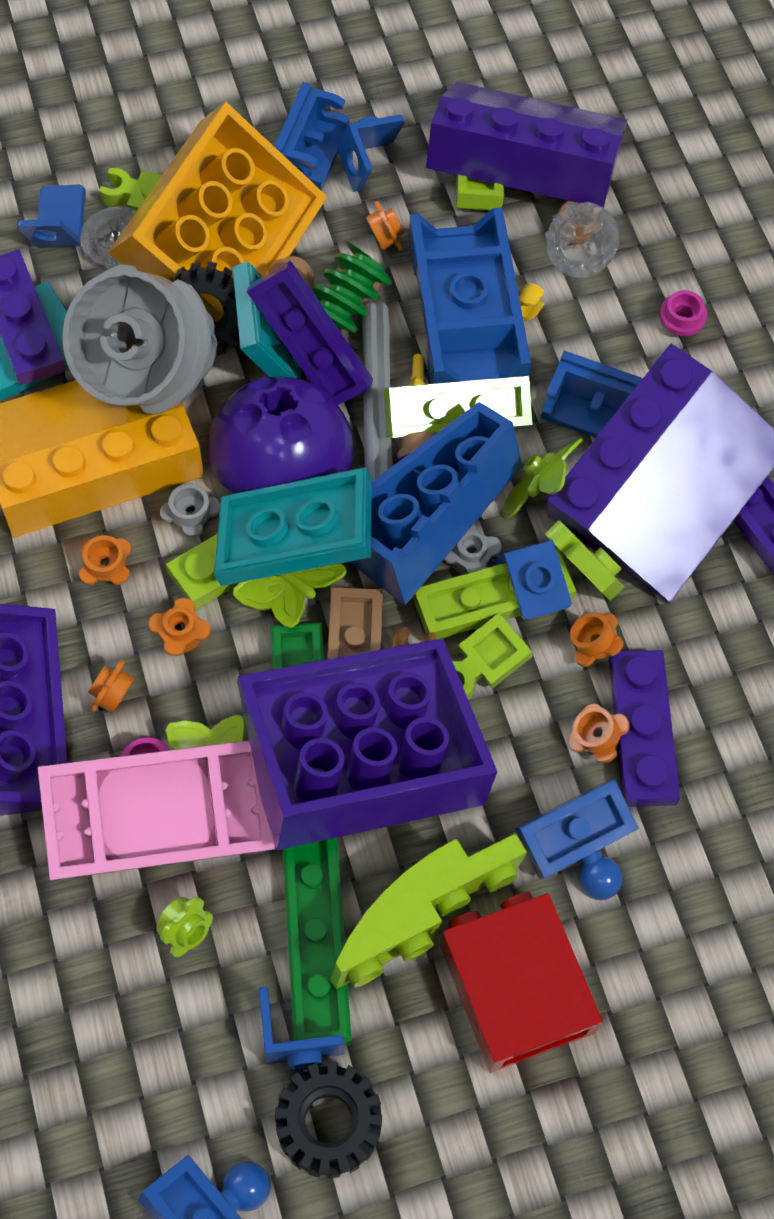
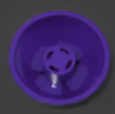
M288 376L261 378L236 390L217 411L207 440V458L210 469L216 479L234 494L348 471L354 453L353 437L349 423L334 399L318 386L302 379Z

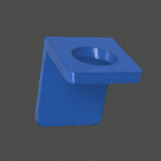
M402 115L379 119L376 116H368L356 123L348 124L337 146V151L354 192L361 191L372 171V166L365 149L392 144L405 123ZM353 151L358 159V173L353 164Z
M80 184L43 186L40 189L38 220H20L17 222V229L38 248L81 246L86 189Z
M553 540L507 552L493 560L495 566L506 564L521 617L524 620L567 609L572 605Z
M259 987L267 1064L287 1062L289 1070L308 1069L307 1066L315 1063L318 1064V1067L323 1065V1057L345 1054L343 1035L274 1043L268 987Z

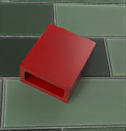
M530 892L515 895L500 904V911L481 917L479 911L460 915L448 923L449 929L442 933L440 947L489 1073L595 1034L603 1023L549 893L535 898L532 897Z

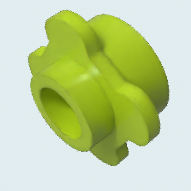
M181 897L174 900L164 909L158 919L157 932L160 935L161 941L171 945L170 953L174 957H181L188 950L197 947L208 933L213 921V915L209 911L203 910L204 901L199 897H193L190 900L186 897Z

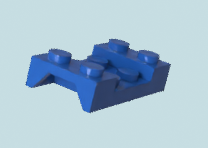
M503 208L491 209L473 226L436 229L420 214L410 215L409 244L414 276L417 275L427 338L426 355L431 384L529 376L531 359Z

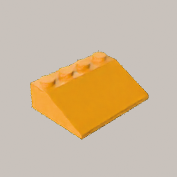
M225 101L198 123L108 253L122 265L135 266L137 271L159 275L168 280L171 277L175 278L177 271L182 267L189 270L191 264L195 262H200L201 267H207L208 262L217 263L216 269L222 272L227 267L232 271L231 277L233 278L232 267L248 261L249 264H252L264 276L268 274L269 269L277 260L290 256L328 196ZM207 293L198 294L206 311L212 316L213 321L218 322L224 314L220 301Z
M77 380L0 403V504L13 538L204 477L200 446L182 403L160 414L143 412L141 406H122L103 402L85 391Z

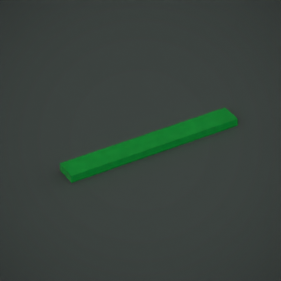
M322 622L297 624L293 628H286L283 625L270 626L272 670L324 660ZM337 838L283 849L294 1041L343 1035L345 1046L352 1045L348 983L335 989L330 980L336 961L345 946Z

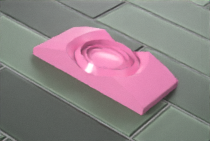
M249 741L38 767L50 880L207 860L275 849L272 833L261 801Z

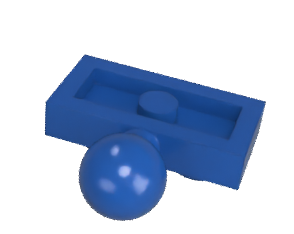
M607 780L514 829L527 851L529 860L538 878L545 879L580 860L582 864L579 872L581 889L588 897L602 901L614 897L619 892L623 883V875L618 864L614 860L602 856L599 850L639 828L616 781Z
M188 1154L143 1190L138 1201L153 1219H241L236 1213L237 1210L244 1212L253 1211L265 1203L270 1193V1179L265 1169L259 1164L251 1161L240 1162L232 1166L226 1173L223 1181V1191L219 1192Z

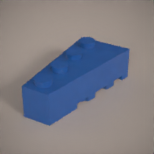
M478 402L372 481L371 558L350 561L349 563L406 605L522 467L513 422Z

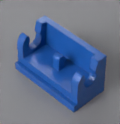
M303 82L274 147L322 191L338 154L337 146L348 124H350V117L339 112L329 111L325 107L331 106L335 109H342L345 104V100L334 93L311 88V84Z
M564 350L546 393L548 398L543 407L541 419L596 438L643 378Z

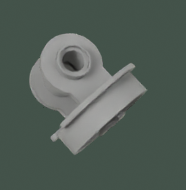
M120 264L92 278L75 295L64 319L63 349L71 373L85 391L109 404L141 406L143 412L152 414L166 412L182 403L195 390L201 379L211 370L215 360L217 338L212 316L206 311L200 296L192 285L177 279L172 282L159 275L137 271L135 266Z

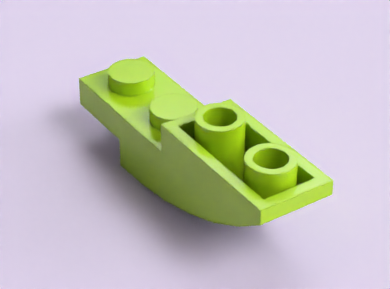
M516 833L469 857L456 838L431 852L406 870L365 912L349 936L336 961L330 979L335 989L349 982H352L355 988L371 982L384 972L382 965L399 956H402L405 962L421 956L434 945L432 939H434L442 923L437 913L438 911L442 917L451 915L471 901L469 895L485 887L488 888L489 892H495L513 882L518 877L516 871L527 853Z

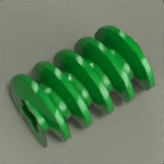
M346 241L353 256L337 253L335 260L342 271L326 269L324 277L331 287L315 284L312 291L339 331L343 329L356 333L358 328L351 319V315L357 314L367 317L370 313L362 303V300L367 298L378 302L381 297L373 287L374 283L377 282L390 286L392 281L379 263L361 249Z

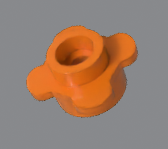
M378 200L373 203L377 211L365 218L382 250L395 244L400 252L403 248L397 237L404 234L405 231L394 210L391 208L384 212Z
M101 535L87 539L82 543L80 550L84 566L79 570L78 574L84 584L94 585L98 581H111L114 585H122L128 581L130 572L126 567V558L131 554V546L127 540ZM107 558L110 560L107 565L100 563L102 559Z
M188 598L177 599L174 607L164 613L153 614L148 623L150 631L154 634H159L165 652L171 656H180L193 650L200 641H205L211 632L210 624L198 617L195 612L194 602ZM181 623L185 627L183 630L178 631L175 629V626Z
M592 612L581 616L575 621L570 630V639L577 648L574 659L578 665L587 667L595 659L599 660L608 656H615L621 651L623 640L617 636L616 627L618 619L614 614Z
M122 659L114 671L104 666L88 691L90 695L96 698L90 709L93 713L100 706L113 714L133 683L135 677L122 670L126 663Z
M598 704L587 705L578 714L573 723V732L568 739L569 746L577 753L586 751L595 755V758L601 763L610 762L617 755L615 747L620 737L629 731V721L623 714L611 715ZM602 729V736L595 737L596 730Z

